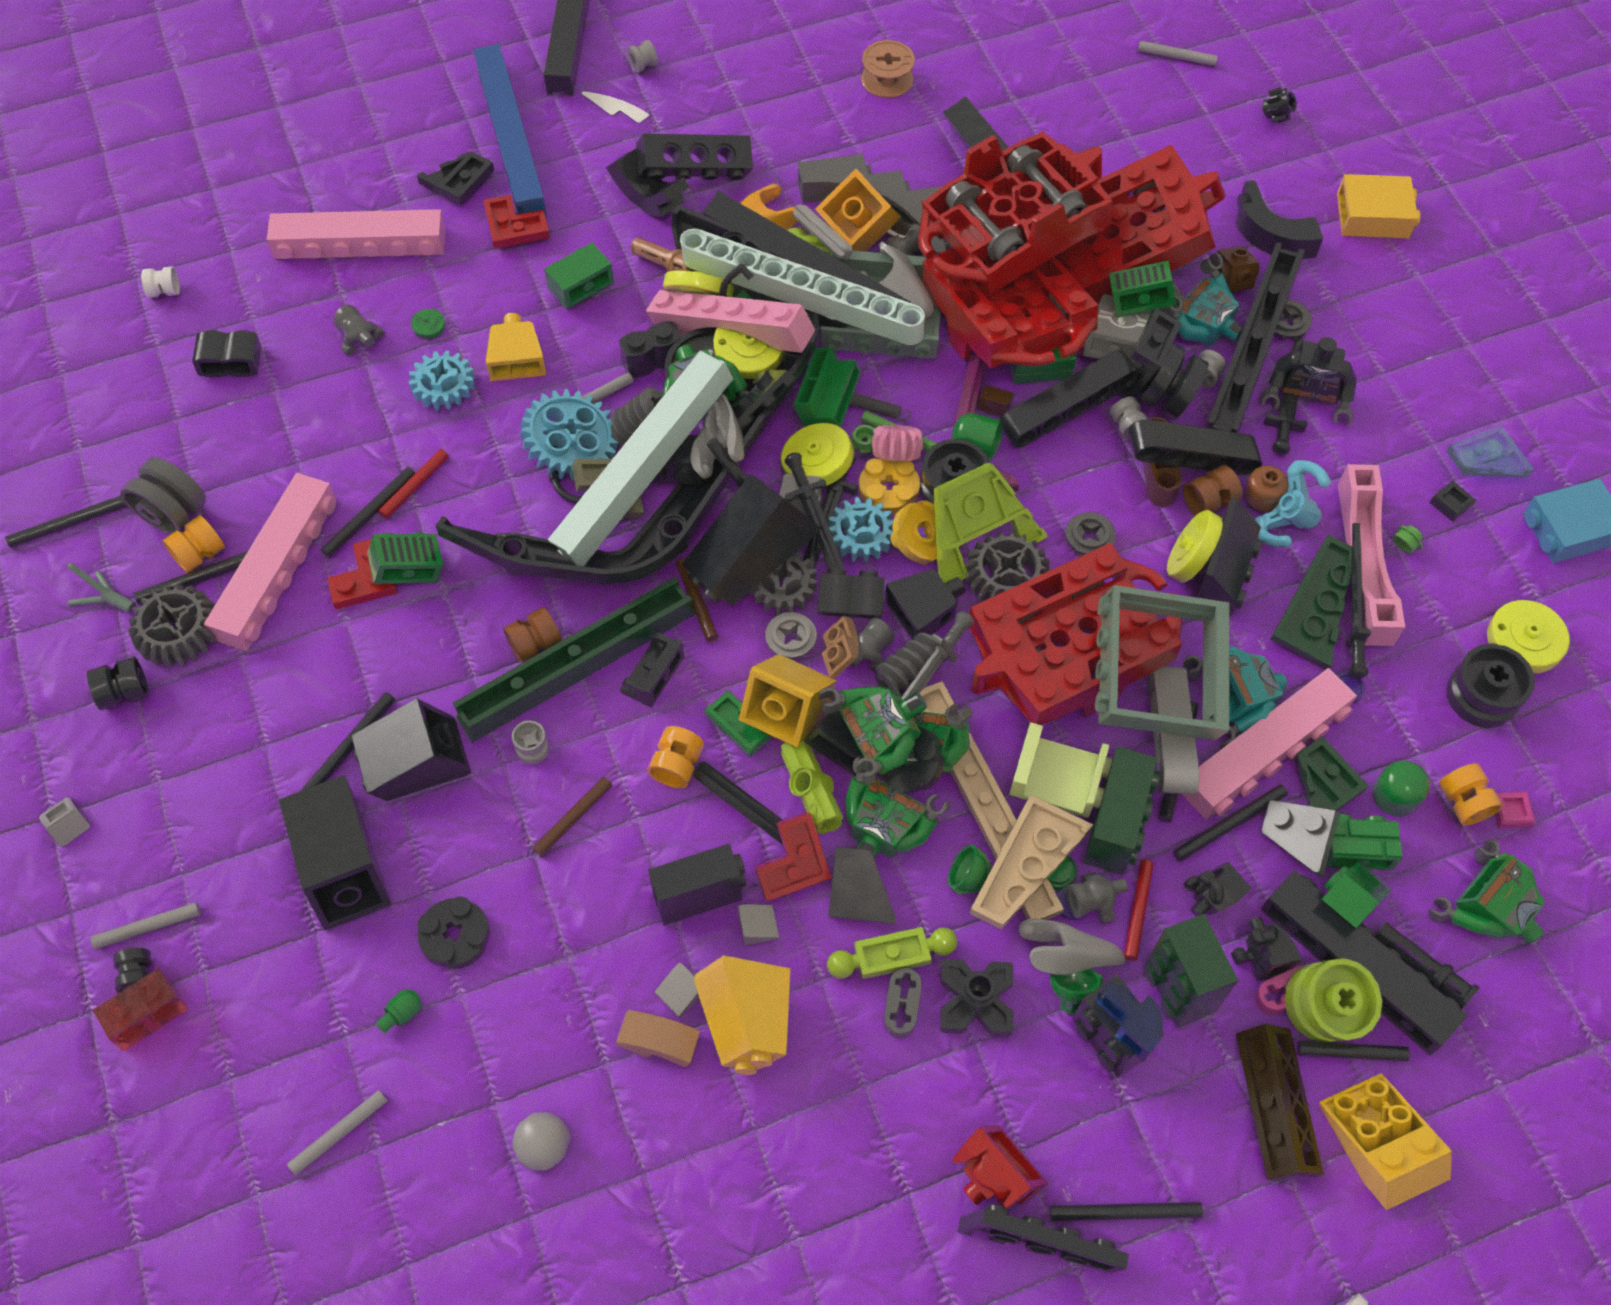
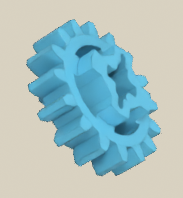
M446 350L443 356H439L437 351H433L432 358L423 355L424 362L422 364L417 362L413 364L415 371L409 372L411 380L409 381V386L415 400H422L425 408L431 403L434 405L435 410H439L441 405H445L447 410H449L453 402L460 406L462 405L461 397L470 398L469 389H475L473 368H470L468 359H461L459 353L451 357L449 350Z
M859 497L855 498V504L853 505L848 501H843V510L835 507L834 517H829V529L836 547H841L840 556L843 557L850 553L852 561L855 562L858 556H862L864 562H868L869 555L879 559L881 550L888 552L890 543H892L890 537L893 533L891 511L882 512L883 504L879 503L873 506L871 498H868L866 503H861ZM841 527L844 528V533L847 534L846 536H844V534L842 533Z

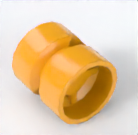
M201 515L185 524L184 532L176 530L162 540L168 552L186 573L193 571L203 564L204 556L212 558L225 548L218 534Z
M669 726L662 733L657 745L660 751H656L653 754L647 772L654 780L663 785L682 789L686 788L694 772L693 764L699 760L704 748V741L692 731L677 726Z
M1478 763L1460 767L1439 781V786L1447 800L1455 802L1453 810L1462 826H1469L1486 820L1503 808V804L1495 790L1486 787L1489 780Z

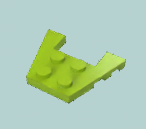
M986 463L934 488L938 575L944 583L955 577H959L961 580L966 578L968 572L959 550L960 545L1009 521L1015 537L1020 538L1025 534L1028 543L1034 540L1038 543L1048 538L1045 530L1038 526L1032 518L1031 512L1020 503L1015 496L1014 490L991 463Z

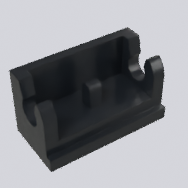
M655 632L649 648L630 677L623 680L620 692L652 708L684 658L683 643L662 633Z

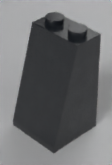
M750 474L682 565L691 573L688 578L702 589L705 587L703 592L717 603L723 599L730 605H734L816 536L822 528L790 502Z
M345 775L279 799L302 890L324 930L391 905L360 809Z

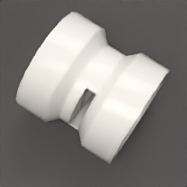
M173 266L163 267L160 271H156L153 268L142 270V286L147 298H157L160 294L168 296L179 295V278Z

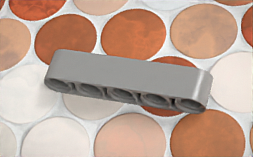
M1163 666L1149 675L1151 713L1193 719L1186 668ZM1153 732L1157 771L1160 772L1158 781L1160 792L1196 795L1199 787V765L1195 737Z

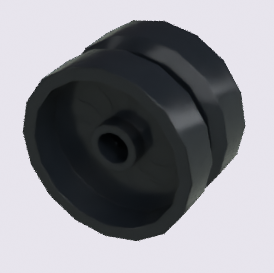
M1172 343L1162 367L1141 388L1138 401L1153 407L1162 400L1161 413L1173 420L1178 419L1196 394L1207 372L1209 362L1195 354L1184 362L1185 349Z
M943 440L932 446L926 453L922 466L920 484L922 501L934 504V488L986 463H990L988 456L979 446L967 440Z
M1493 643L1479 645L1467 653L1461 664L1452 674L1447 683L1446 696L1451 708L1466 722L1484 728L1499 727L1512 720L1529 699L1534 690L1535 675L1530 664L1517 651L1507 646Z

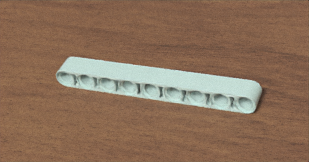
M689 229L680 237L683 262L691 269L724 279L739 264H744L754 276L748 280L740 273L731 283L787 303L801 304L804 309L906 345H916L924 338L925 314L923 309L915 304L699 229Z

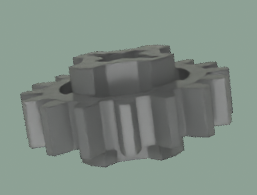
M798 552L788 558L749 592L754 594V602L756 604L764 601L765 611L775 607L776 614L780 615L783 608H787L788 612H793V607L796 605L803 610L805 608V600L812 601L813 591H817L816 569H811L810 559L802 561V553Z

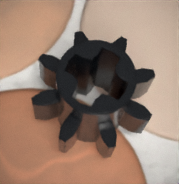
M1281 87L1269 90L1270 97L1265 98L1262 103L1265 117L1268 119L1272 118V122L1277 121L1278 123L1290 120L1289 113L1294 112L1297 108L1296 97L1293 92H1287V88L1282 89Z

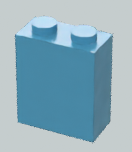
M1600 478L1534 496L1523 512L1527 525L1534 531L1540 541L1542 550L1547 553L1552 563L1611 547V495Z

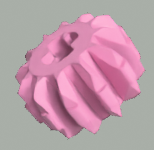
M878 426L874 429V436H872L873 455L877 458L891 461L916 460L921 457V450H923L922 432L912 426Z

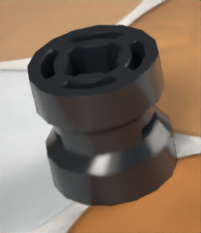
M140 947L127 948L114 954V968L118 970V976L115 978V991L117 993L132 995L143 993L153 988V975L148 970L152 962L149 949Z

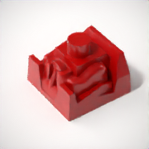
M1000 1125L979 1127L952 1159L954 1163L967 1162L963 1171L971 1181L963 1189L970 1200L976 1205H980L986 1198H997L1001 1206L1004 1205L1006 1208L1012 1207L1017 1202L1022 1205L1049 1184Z

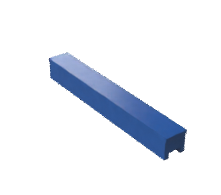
M496 43L495 45L473 49L479 78L517 214L544 210L546 218L544 197L500 45Z

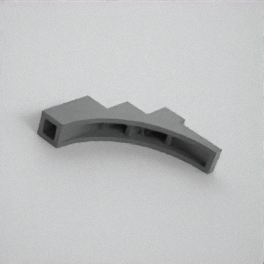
M863 154L798 162L797 182L802 202L823 201L857 169L889 205L899 213L901 217L897 221L899 223H915L920 226L922 216L921 202L940 189V186L910 190L909 182L904 181L901 170L872 174L871 166L865 164ZM936 235L932 238L931 245L936 251L935 255L950 249L947 241L939 240Z

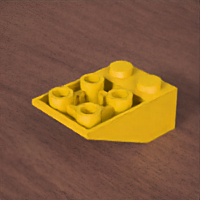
M1382 1073L1319 1102L1321 1110L1363 1183L1386 1210L1451 1179V1149Z

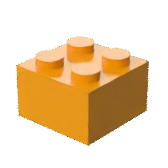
M857 169L815 208L829 226L853 248V251L867 252L901 218Z

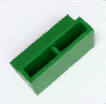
M833 348L815 349L793 404L805 427L817 423H830L841 427L861 375L855 360H838Z

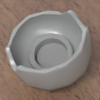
M552 1112L532 1113L516 1127L512 1148L520 1164L530 1170L547 1171L559 1164L566 1156L571 1140V1132L565 1120Z

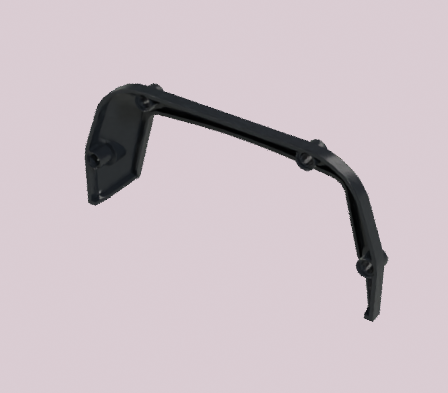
M677 205L672 211L671 227L676 249L682 250L680 237L685 231L699 229L773 255L756 239L736 228L681 205ZM731 283L734 286L732 297L745 290L754 300L787 303ZM804 309L815 328V332L803 352L782 350V362L775 370H787L795 380L789 386L782 383L774 391L776 399L768 407L765 406L763 409H756L753 412L755 415L753 422L742 431L744 458L800 374L807 370L808 362L816 349L819 335L818 313ZM753 381L747 390L748 392L755 386ZM716 458L713 463L712 475L705 480L704 484L678 483L627 546L618 551L611 552L596 550L583 567L576 566L575 563L559 554V549L550 543L548 539L519 533H496L494 535L453 525L444 516L441 517L435 526L440 537L502 566L508 574L520 575L523 573L599 584L625 583L644 578L663 568L676 558L678 554L683 553L688 548L689 540L731 479V476ZM742 459L741 461L737 462V465H738V466L741 464V462L743 461V459Z

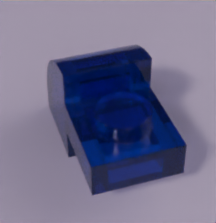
M1109 980L1100 990L1095 1002L1121 1024L1114 1037L1144 1063L1158 1044L1162 1035L1163 1017L1161 1010L1150 995L1139 1005L1128 988L1121 984L1116 985L1112 980Z

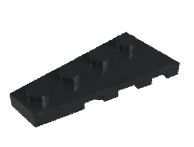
M987 1204L985 1208L960 1217L958 1233L970 1236L972 1231L981 1230L990 1233L989 1241L1005 1245V1242L1011 1244H1020V1241L1026 1242L1025 1247L1027 1251L1041 1255H1056V1251L1062 1252L1061 1259L1064 1261L1109 1273L1127 1269L1129 1253L1117 1250L1114 1242L1104 1239H1093V1242L1080 1238L1081 1233L1077 1230L1059 1227L1057 1231L1045 1227V1221L1037 1217L1023 1216L1020 1219L1009 1215V1209L999 1205Z

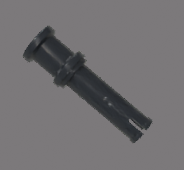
M1388 922L1374 936L1384 946L1398 952L1402 961L1413 970L1424 974L1430 980L1431 985L1441 994L1455 1000L1461 1010L1479 990L1480 987L1477 984L1471 985L1456 974L1452 965L1440 964L1418 945L1393 928ZM1396 942H1398L1400 945H1402L1404 948H1406L1409 952H1411L1413 955H1415L1418 959H1420V960L1422 961V963H1420L1419 961H1417L1415 958H1413L1411 955H1409L1406 951H1404L1402 948H1400V947L1396 944ZM1427 966H1429L1431 969L1437 972L1436 975L1433 972H1431L1427 968ZM1447 982H1449V983H1451L1453 986H1455L1458 990H1460V991L1462 992V994H1460V993L1457 992L1454 988H1452L1450 985H1448Z

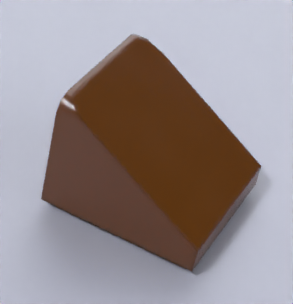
M986 385L980 394L977 409L1002 417L1009 411L1015 393Z

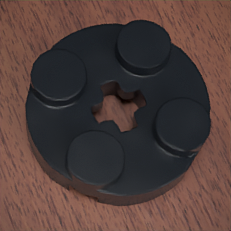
M918 726L921 733L915 740V745L912 751H915L913 757L917 759L914 765L908 764L907 767L904 764L881 774L882 779L888 786L907 794L932 787L939 779L944 768V756L941 755V748L939 746L941 742L933 732L921 726Z
M458 896L454 899L440 901L433 905L418 920L419 946L425 957L435 965L438 964L449 969H461L476 962L485 951V945L490 936L489 923L481 908L465 897ZM453 926L463 928L459 932L460 938L456 941L451 937L445 939L448 929Z

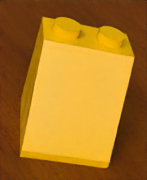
M777 654L754 665L750 669L738 720L798 748L825 713L822 710L823 705L832 701L830 698L819 699L820 692L825 688L835 689L837 680Z
M723 955L695 974L694 983L722 1066L735 1068V1073L753 1075L757 1073V1070L771 1066L772 1062L786 1056L790 968Z

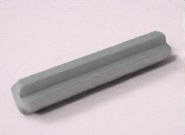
M798 204L793 211V217L841 260H848L853 253V248L806 205Z

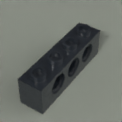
M642 134L636 142L639 176H648L650 180H660L665 177H675V179L684 177L685 180L692 177H702L703 180H715L719 177H728L729 180L737 181L744 179L753 169L750 135ZM663 154L670 155L673 163L665 160ZM690 154L696 155L700 163L694 162ZM717 154L723 156L726 163H722L718 159Z

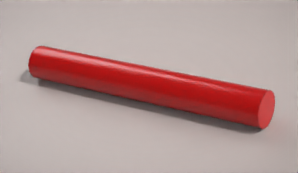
M439 449L378 510L379 514L383 518L388 519L449 458L448 453L443 449Z
M1141 860L1124 951L1125 959L1129 961L1138 960L1154 863L1149 860Z

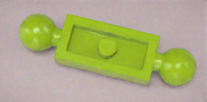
M923 927L855 941L854 949L856 954L851 955L844 950L833 952L827 960V968L829 973L838 979L849 977L854 969L859 968L862 979L894 973L901 968L912 969L929 965L932 961L930 952L934 951L940 956L950 955L957 948L958 939L951 929L945 927L936 929L929 938L925 937Z

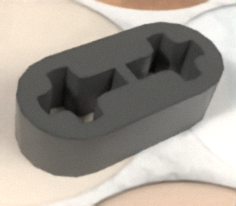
M910 968L896 970L892 974L889 983L884 1027L887 1033L895 1038L909 1036L916 1026L922 982L919 974ZM903 979H909L910 985L915 987L909 988L907 999L900 998L901 987L895 985L901 984ZM899 1007L905 1008L904 1018L910 1021V1023L905 1022L903 1028L896 1027V1021L890 1019L897 1017Z

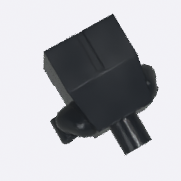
M1229 862L1216 866L1212 871L1206 870L1199 876L1189 877L1183 883L1187 890L1195 891L1196 893L1193 898L1197 903L1191 907V911L1195 916L1217 913L1238 902L1252 889Z
M1261 917L1253 918L1248 922L1252 931L1248 934V939L1246 940L1247 951L1245 952L1244 948L1240 947L1234 949L1231 953L1237 966L1250 961L1254 964L1256 970L1253 974L1257 981L1270 979L1291 970L1302 960L1293 940L1278 924L1265 926Z

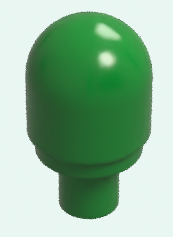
M411 989L399 991L386 1003V1006L383 1008L386 1014L375 1023L376 1027L385 1034L395 1024L399 1027L407 1024L420 1011L422 1005L421 997L416 991Z

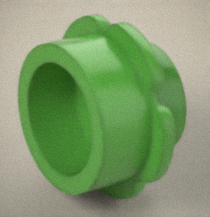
M860 425L855 428L851 434L852 439H850L854 450H858L861 453L873 451L872 436H874V428L872 426Z
M1401 525L1398 527L1397 533L1393 536V541L1402 551L1411 554L1416 549L1420 550L1423 547L1422 542H1420L1423 536L1417 528L1412 525L1408 527Z

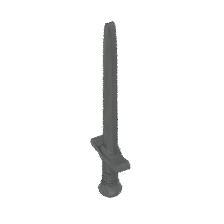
M964 611L957 613L955 623L949 630V633L946 634V637L942 638L936 634L932 635L931 641L936 644L934 652L906 690L902 699L915 691L920 693L944 659L953 663L957 661L958 657L955 655L953 647L964 631L974 625V619L969 613Z

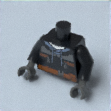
M1330 337L1321 338L1319 343L1302 342L1297 350H1293L1278 359L1269 380L1271 386L1261 393L1262 406H1264L1267 398L1274 397L1272 410L1278 408L1280 404L1277 393L1279 387L1282 393L1337 404L1338 400H1340L1341 405L1335 410L1334 421L1337 424L1338 415L1340 413H1347L1349 415V425L1353 419V410L1350 407V402H1354L1357 376L1351 363L1344 360L1345 350L1337 348L1336 341Z

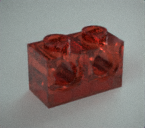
M158 968L93 1009V1012L108 1039L125 1051L187 1011L188 1007L174 983Z

